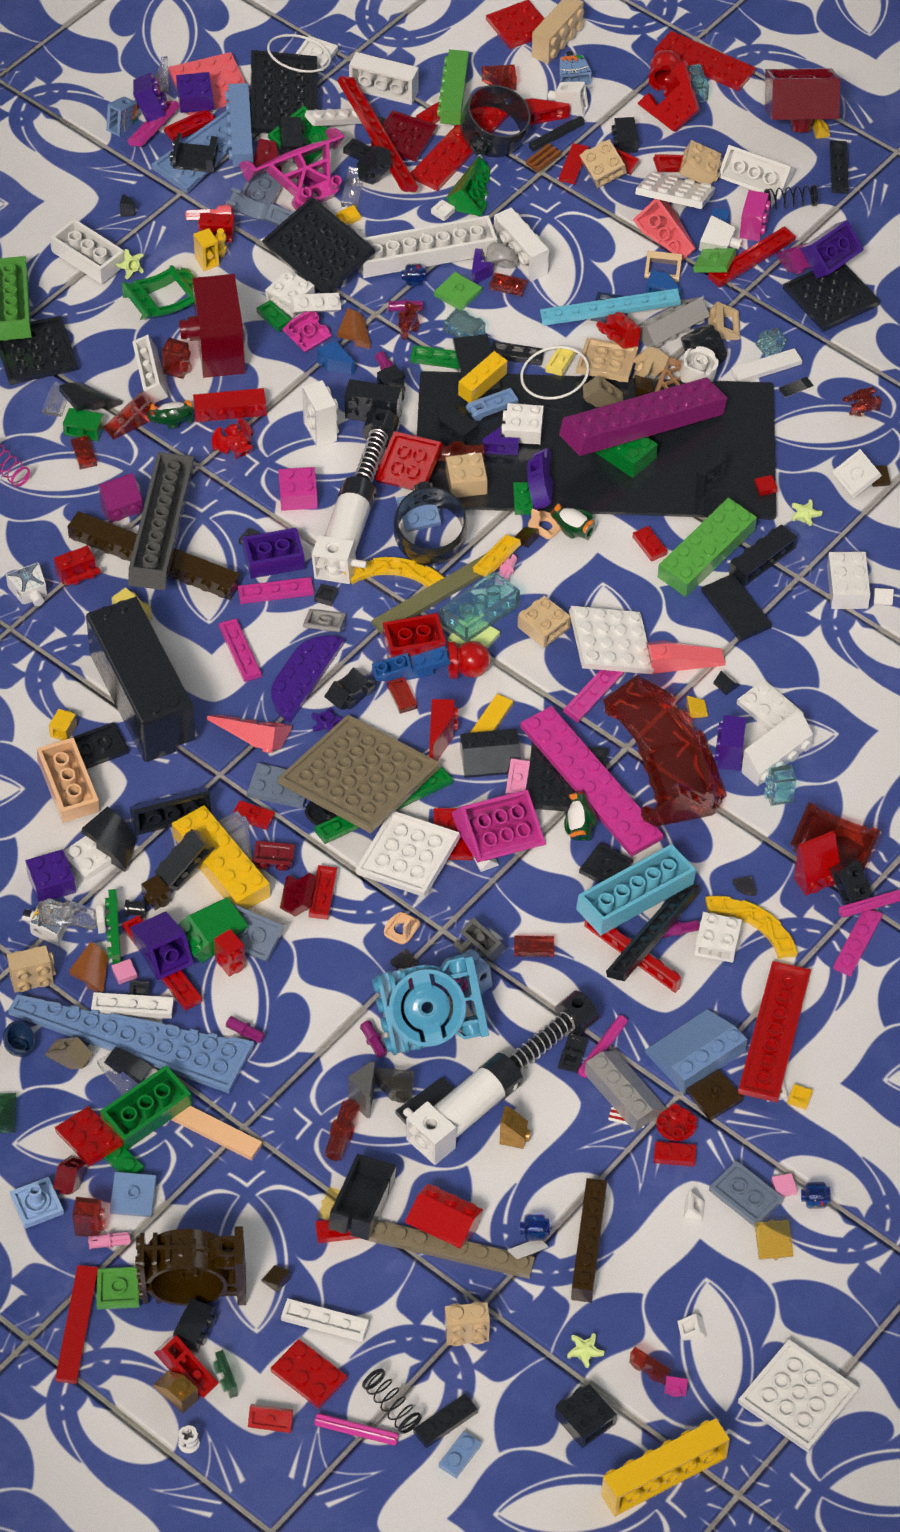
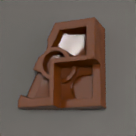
M347 308L337 332L338 338L354 341V346L370 349L371 344L365 318L357 311Z
M90 942L70 968L69 975L85 982L87 988L97 993H104L108 955L96 944Z

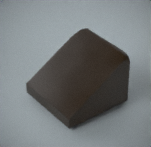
M634 375L636 396L654 392L651 380Z
M875 466L882 476L873 482L872 486L891 485L887 466Z
M524 527L515 538L520 539L521 545L529 548L538 539L539 529Z
M274 1265L261 1279V1282L278 1293L291 1279V1272L288 1269Z

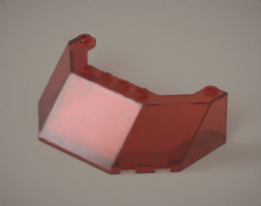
M636 675L603 699L606 714L619 720L637 742L639 755L644 762L643 767L648 773L649 784L653 788L654 798L657 803L653 809L648 806H644L641 809L642 819L646 823L658 827L714 815L716 809L723 802L722 799L727 794L705 734L701 729L699 731L695 729L691 724L693 719L685 709H679L674 702L676 698L672 693Z

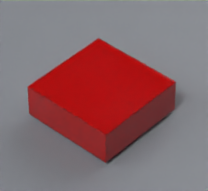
M772 475L754 480L760 496L776 493L778 490Z

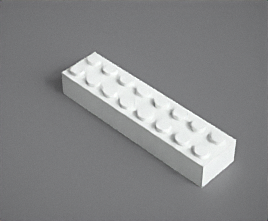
M489 215L365 237L363 239L374 247L376 252L360 266L363 278L406 271L408 268L409 270L411 268L417 269V265H419V268L472 259L474 258L475 248L482 249V256H486L487 247L491 243L497 242V237Z

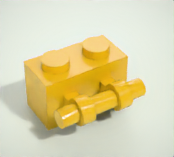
M209 228L194 233L195 259L202 270L207 271L218 267L219 257H225L227 252L224 230L218 229L216 236L213 235Z

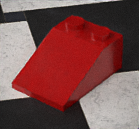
M432 699L429 757L436 761L439 760L454 738V730H458V707H454L455 700Z
M834 831L801 843L798 846L794 880L805 896L817 893L825 887L835 885L829 870L840 862Z

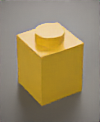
M58 709L49 724L50 737L61 741L69 739L77 727L76 714Z

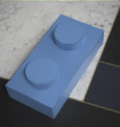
M463 1431L439 1462V1468L457 1479L480 1449L481 1442Z

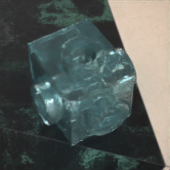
M776 327L761 332L755 345L767 357L781 352L787 339Z

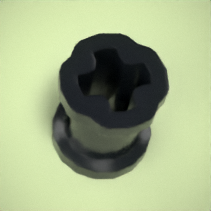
M126 899L124 906L125 917L141 915V917L145 918L146 900L131 902L129 899Z

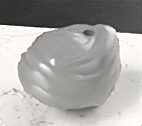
M493 242L487 247L486 262H492L494 266L511 269L517 266L518 258L512 248L498 242Z

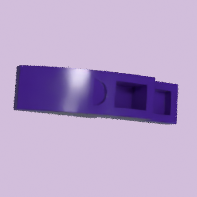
M548 448L533 454L532 459L527 462L528 485L535 510L545 508L552 502L553 479L550 477L552 452Z

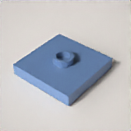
M115 1172L110 1214L152 1217L156 1175Z

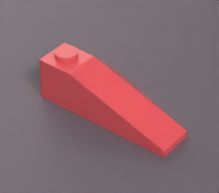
M654 199L633 219L642 233L651 237L670 252L682 254V260L687 258L696 249L668 201Z
M664 640L646 643L651 667L654 669L652 674L725 666L721 648Z
M224 715L207 716V720L252 746L262 748V752L273 753V750L281 749L292 729V725L276 722H259L257 724V720L242 719L240 721L239 717Z

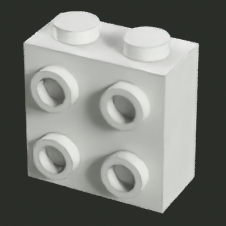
M286 270L265 290L266 302L271 300L284 313L294 317L297 313L292 314L289 296L315 294L314 285L297 274Z
M508 403L507 411H503V421H506V424H502L501 434L505 435V437L519 438V443L540 445L543 406Z
M703 912L694 955L733 963L742 920L735 917Z

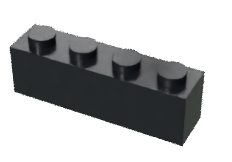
M782 524L777 528H773L768 535L758 539L756 544L746 548L740 556L731 560L729 575L734 574L744 587L793 551L796 548L797 536Z

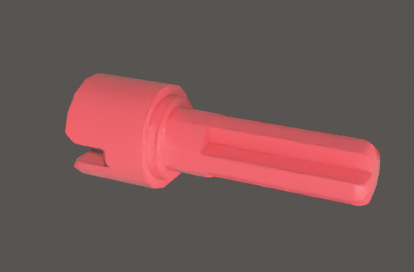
M218 205L216 209L187 210L185 213L186 220H199L200 212L234 215V209L229 205Z

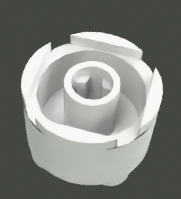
M701 346L692 350L691 348L684 353L680 368L681 381L688 383L707 377L713 382L719 363L715 353Z

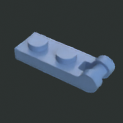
M508 388L467 404L466 409L469 413H472L473 420L477 422L485 416L507 409L508 403L518 404L519 400L512 389Z

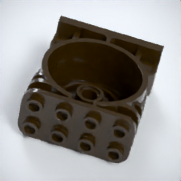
M235 1226V1236H218L199 1229H176L159 1235L158 1232H153V1238L148 1244H146L145 1233H140V1237H136L137 1256L135 1257V1266L137 1269L139 1300H143L144 1304H148L150 1294L156 1299L157 1304L164 1302L172 1305L187 1306L191 1298L206 1304L223 1296H237L238 1306L246 1305V1259L243 1226Z

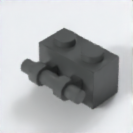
M474 917L460 931L466 941L462 943L456 940L453 944L458 949L457 952L460 955L468 951L473 945L479 950L478 954L482 959L487 957L492 963L506 949L502 942Z

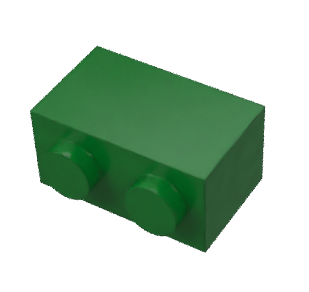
M69 408L63 421L64 435L98 442L104 429V416L97 412L84 410L77 412L74 408Z

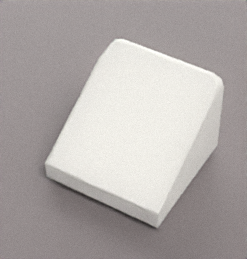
M695 1313L677 1321L683 1341L707 1336L703 1319Z

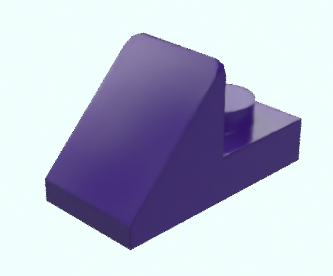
M475 248L471 281L478 284L494 274V263L485 262V256H482V249Z
M499 427L483 439L482 454L518 455L519 438L501 437V427Z

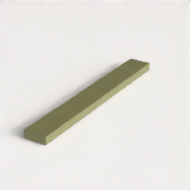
M484 555L374 618L372 625L383 636V622L416 617L484 577L473 572V567Z

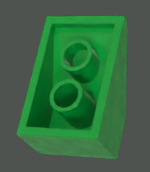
M228 897L190 914L178 924L185 932L190 952L202 963L215 954L214 938L229 929L238 936L249 927Z

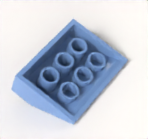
M707 1009L647 1048L645 1053L682 1093H685L686 1088L716 1070H720L746 1052L747 1038L733 1024Z

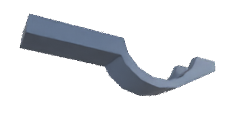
M233 187L231 189L233 194L230 200L227 199L226 201L227 205L241 214L256 220L267 221L276 226H279L293 214V212L272 203L264 204L245 196L241 190Z

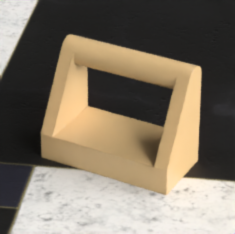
M648 251L644 278L648 279L651 273L649 272L650 262L677 265L676 275H669L675 282H679L682 254Z
M717 301L708 311L710 315L708 317V324L714 326L715 331L720 333L722 340H739V311ZM724 317H732L733 331L724 327Z

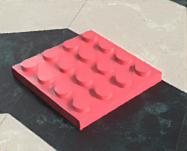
M231 52L168 67V72L176 90V75L209 72L214 109L226 107V103H229L225 98L228 84L245 83ZM200 111L187 112V114L192 115Z

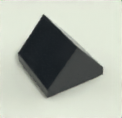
M123 194L119 204L120 217L135 216V202Z
M720 671L713 682L725 695L740 686L732 676L724 671Z
M130 980L129 995L150 996V981Z

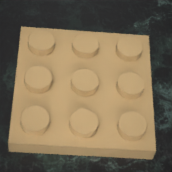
M587 337L582 354L589 363L588 375L595 377L599 375L603 379L628 383L635 363L632 360L638 354V347L623 349L615 342ZM580 356L576 373L586 375V363Z

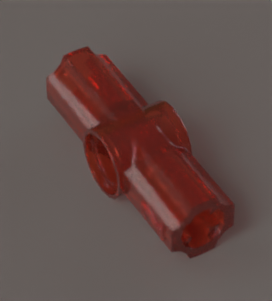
M460 441L452 442L449 446L442 447L437 462L446 461L448 456L482 453L483 460H485V445H464Z
M343 1101L337 1119H334L332 1122L330 1138L325 1150V1156L332 1161L342 1160L347 1143L353 1137L354 1123L360 1109V1105L356 1104L355 1101Z

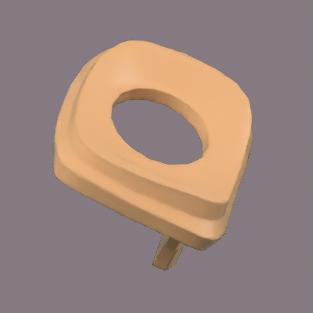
M532 508L528 527L538 528L539 535L545 539H551L561 531V528L549 512H539ZM547 521L552 524V528L547 531L540 527L539 523Z
M399 912L387 922L384 928V935L393 942L406 944L421 925L420 921L408 914ZM399 923H404L403 934H397L394 931V927Z

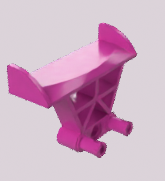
M331 127L325 131L328 137L326 140L295 149L258 167H255L246 160L242 161L239 166L247 183L251 182L255 175L266 171L294 196L291 204L296 210L312 196L321 203L332 199L340 189L341 177L335 175L330 179L329 147L332 146L333 149H336L343 140L344 135L335 127ZM322 150L323 160L306 166L303 157ZM291 161H295L298 167L297 170L287 174H283L276 168ZM323 167V174L316 171L317 169ZM305 176L318 182V184L302 188ZM299 177L297 185H295L291 181V179ZM312 192H316L319 197H315Z

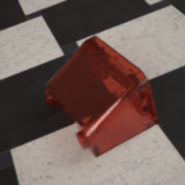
M808 802L790 844L794 848L793 852H798L799 844L834 831L839 861L841 862L846 858L858 860L863 867L862 872L864 874L883 837L881 830L871 827L868 831L867 826H860L832 815L826 810L817 808V805Z

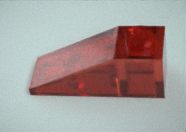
M141 391L103 428L115 440L148 423L147 414L151 404H154L156 409L159 407L148 395Z

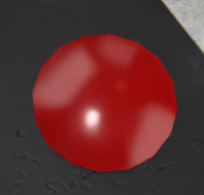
M672 1104L660 1113L656 1120V1127L664 1138L671 1141H682L691 1137L696 1131L697 1117L680 1105Z

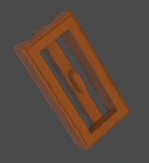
M548 143L528 158L526 165L539 173L560 157L561 151L556 150L554 146L551 147V144Z

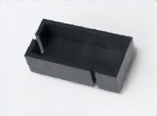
M357 1154L330 1211L328 1229L347 1234L349 1231L351 1236L368 1241L395 1182L397 1165Z

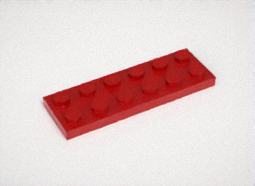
M670 31L654 49V55L662 50H671L677 53L682 61L687 62V69L737 91H740L756 72V67L673 31Z

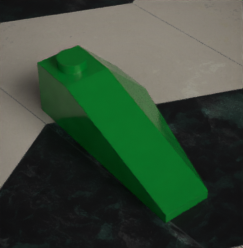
M481 156L475 159L446 197L448 203L454 206L458 212L481 216L487 207L485 196L488 195L486 184L489 183L490 167Z

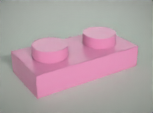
M511 758L505 795L526 790L530 761Z

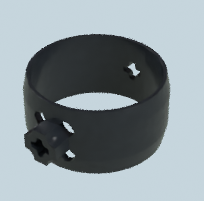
M500 85L481 87L470 96L463 109L460 120L462 137L472 149V153L476 155L482 154L488 157L510 155L517 150L526 136L530 124V110L525 100L510 88ZM484 106L500 109L514 119L520 132L511 136L491 134L475 122L470 111Z
M427 481L414 485V491L403 498L394 516V537L400 551L409 560H413L417 564L436 566L453 559L465 543L467 516L459 499L447 490L433 487L432 483ZM438 505L448 509L458 518L462 530L458 537L448 545L431 549L419 547L408 541L400 531L399 523L406 513L416 507Z

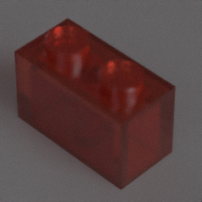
M173 338L167 339L162 348L164 374L184 379L186 373L190 372L192 365L189 360L191 351H189L187 342Z
M76 1197L72 1213L75 1236L101 1235V1231H105V1208H102L101 1199Z

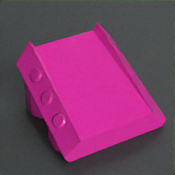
M314 311L302 313L292 319L282 329L304 352H309L332 337L327 326L321 325L318 322L319 316Z

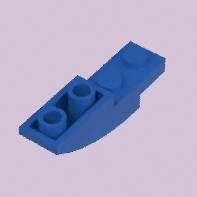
M442 646L410 657L408 653L373 663L372 667L376 681H405L433 675L434 669L450 665L446 647Z

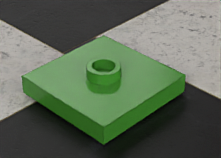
M702 249L693 267L694 272H727L736 255V249Z
M454 272L434 291V296L462 311L482 292V287Z
M136 1267L98 1269L97 1310L140 1307Z

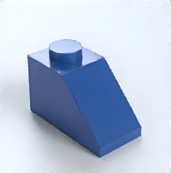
M651 270L646 283V293L678 288L680 296L681 289L668 273Z
M336 340L317 348V362L326 371L349 375L355 374L354 360Z

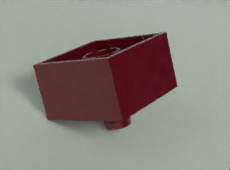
M832 68L765 69V111L772 120H790V123L793 124V132H809L813 119H839L840 77Z
M235 274L192 278L195 316H188L187 320H179L181 339L189 338L190 341H198L203 378L245 374L243 324Z

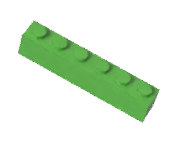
M449 49L448 56H445L437 116H440L441 124L460 125L469 51Z

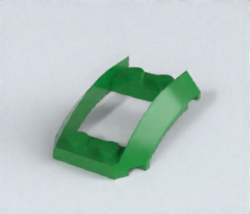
M170 265L167 270L155 276L134 280V283L130 284L122 282L123 298L129 297L142 314L140 320L166 316L194 303L192 278H195V276L187 268L181 267V270ZM176 281L188 296L176 303L158 307L148 294Z

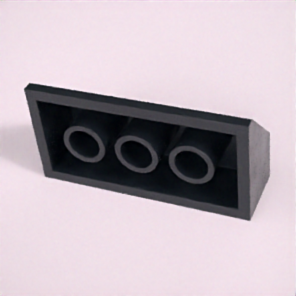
M205 787L129 806L130 817L136 835L172 827L173 822L204 805L211 813L210 793Z

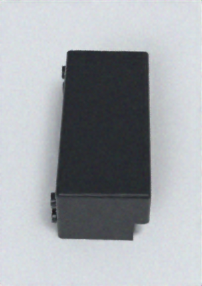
M133 597L87 613L86 623L90 656L143 761L149 762L176 752V746L196 740L192 702L138 598Z

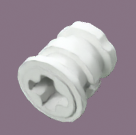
M190 1425L182 1427L178 1433L179 1449L184 1453H194L200 1445L196 1428Z

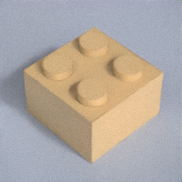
M482 453L446 457V476L450 493L457 498L487 494V476Z

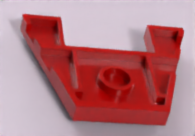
M681 61L672 70L680 85L661 103L657 104L650 93H647L637 102L638 105L674 132H677L700 111L695 91L692 89L691 75L688 74V64L686 61Z

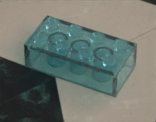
M493 571L441 607L440 623L464 642H468L520 606V590Z

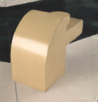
M646 348L632 360L636 363L634 375L645 377L650 373L655 377L664 370L669 356L657 348Z

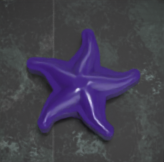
M332 708L321 712L319 715L312 713V718L317 722V725L312 727L313 732L323 729L330 731L343 718L334 716Z

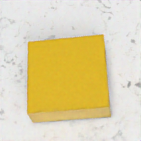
M794 1084L787 1104L807 1110L813 1090Z

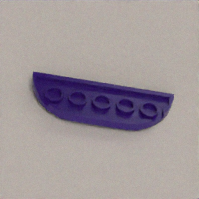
M320 636L309 639L296 648L275 678L271 689V698L275 710L283 719L290 723L293 721L344 646L345 639L335 636Z

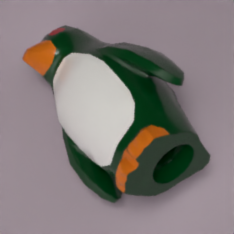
M185 400L183 403L170 402L161 405L157 409L154 404H151L147 418L151 422L168 425V429L178 428V423L184 420L191 424L193 419L192 403L190 400Z
M560 504L551 509V517L559 525L564 535L571 539H574L575 536L586 540L590 539L595 527V521L590 520L593 519L592 514L584 509L563 508Z
M575 791L569 795L571 805L564 820V828L567 835H570V839L591 841L593 826L597 825V815L591 807L586 794L583 791Z

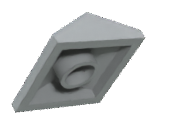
M309 609L303 627L342 633L346 613Z

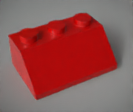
M427 1184L419 1192L405 1223L461 1249L478 1229L483 1209L458 1198L454 1194L445 1192L437 1186Z

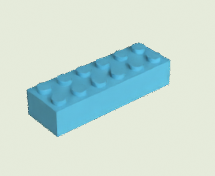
M670 844L579 894L576 910L601 936L693 885L696 869Z

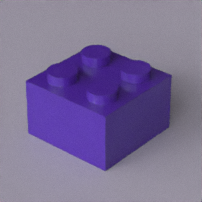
M152 72L133 79V96L147 123L165 116L167 108L166 94L164 91L161 92L159 80L157 77L154 78Z
M209 72L176 75L180 113L214 110Z
M723 715V723L719 722L715 760L718 761L719 769L740 771L746 726L745 717Z
M63 849L25 860L27 874L38 903L76 893L75 879Z

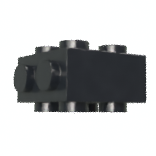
M590 1384L576 1389L567 1400L562 1399L555 1409V1418L581 1448H584L616 1424L617 1414Z

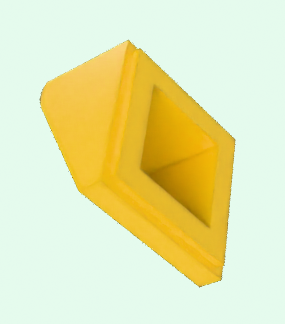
M687 696L686 707L689 719L708 717L705 700Z

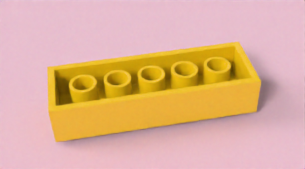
M205 805L172 823L173 838L178 844L184 835L193 829L202 832L215 847L198 868L223 899L228 897L233 904L248 910L270 897V883Z
M716 1418L711 1421L706 1420L698 1428L683 1432L675 1440H667L661 1447L646 1451L642 1457L627 1461L623 1467L617 1470H609L603 1476L601 1496L614 1517L727 1459L730 1438Z

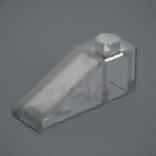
M236 811L218 822L252 862L248 829L249 822L245 816L242 817Z

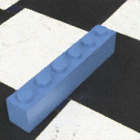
M248 83L228 84L225 98L226 101H229V103H226V113H230L227 114V125L230 124V126H227L228 136H231V138H228V148H232V150H229V160H233V167H240L239 164L245 160L253 164Z

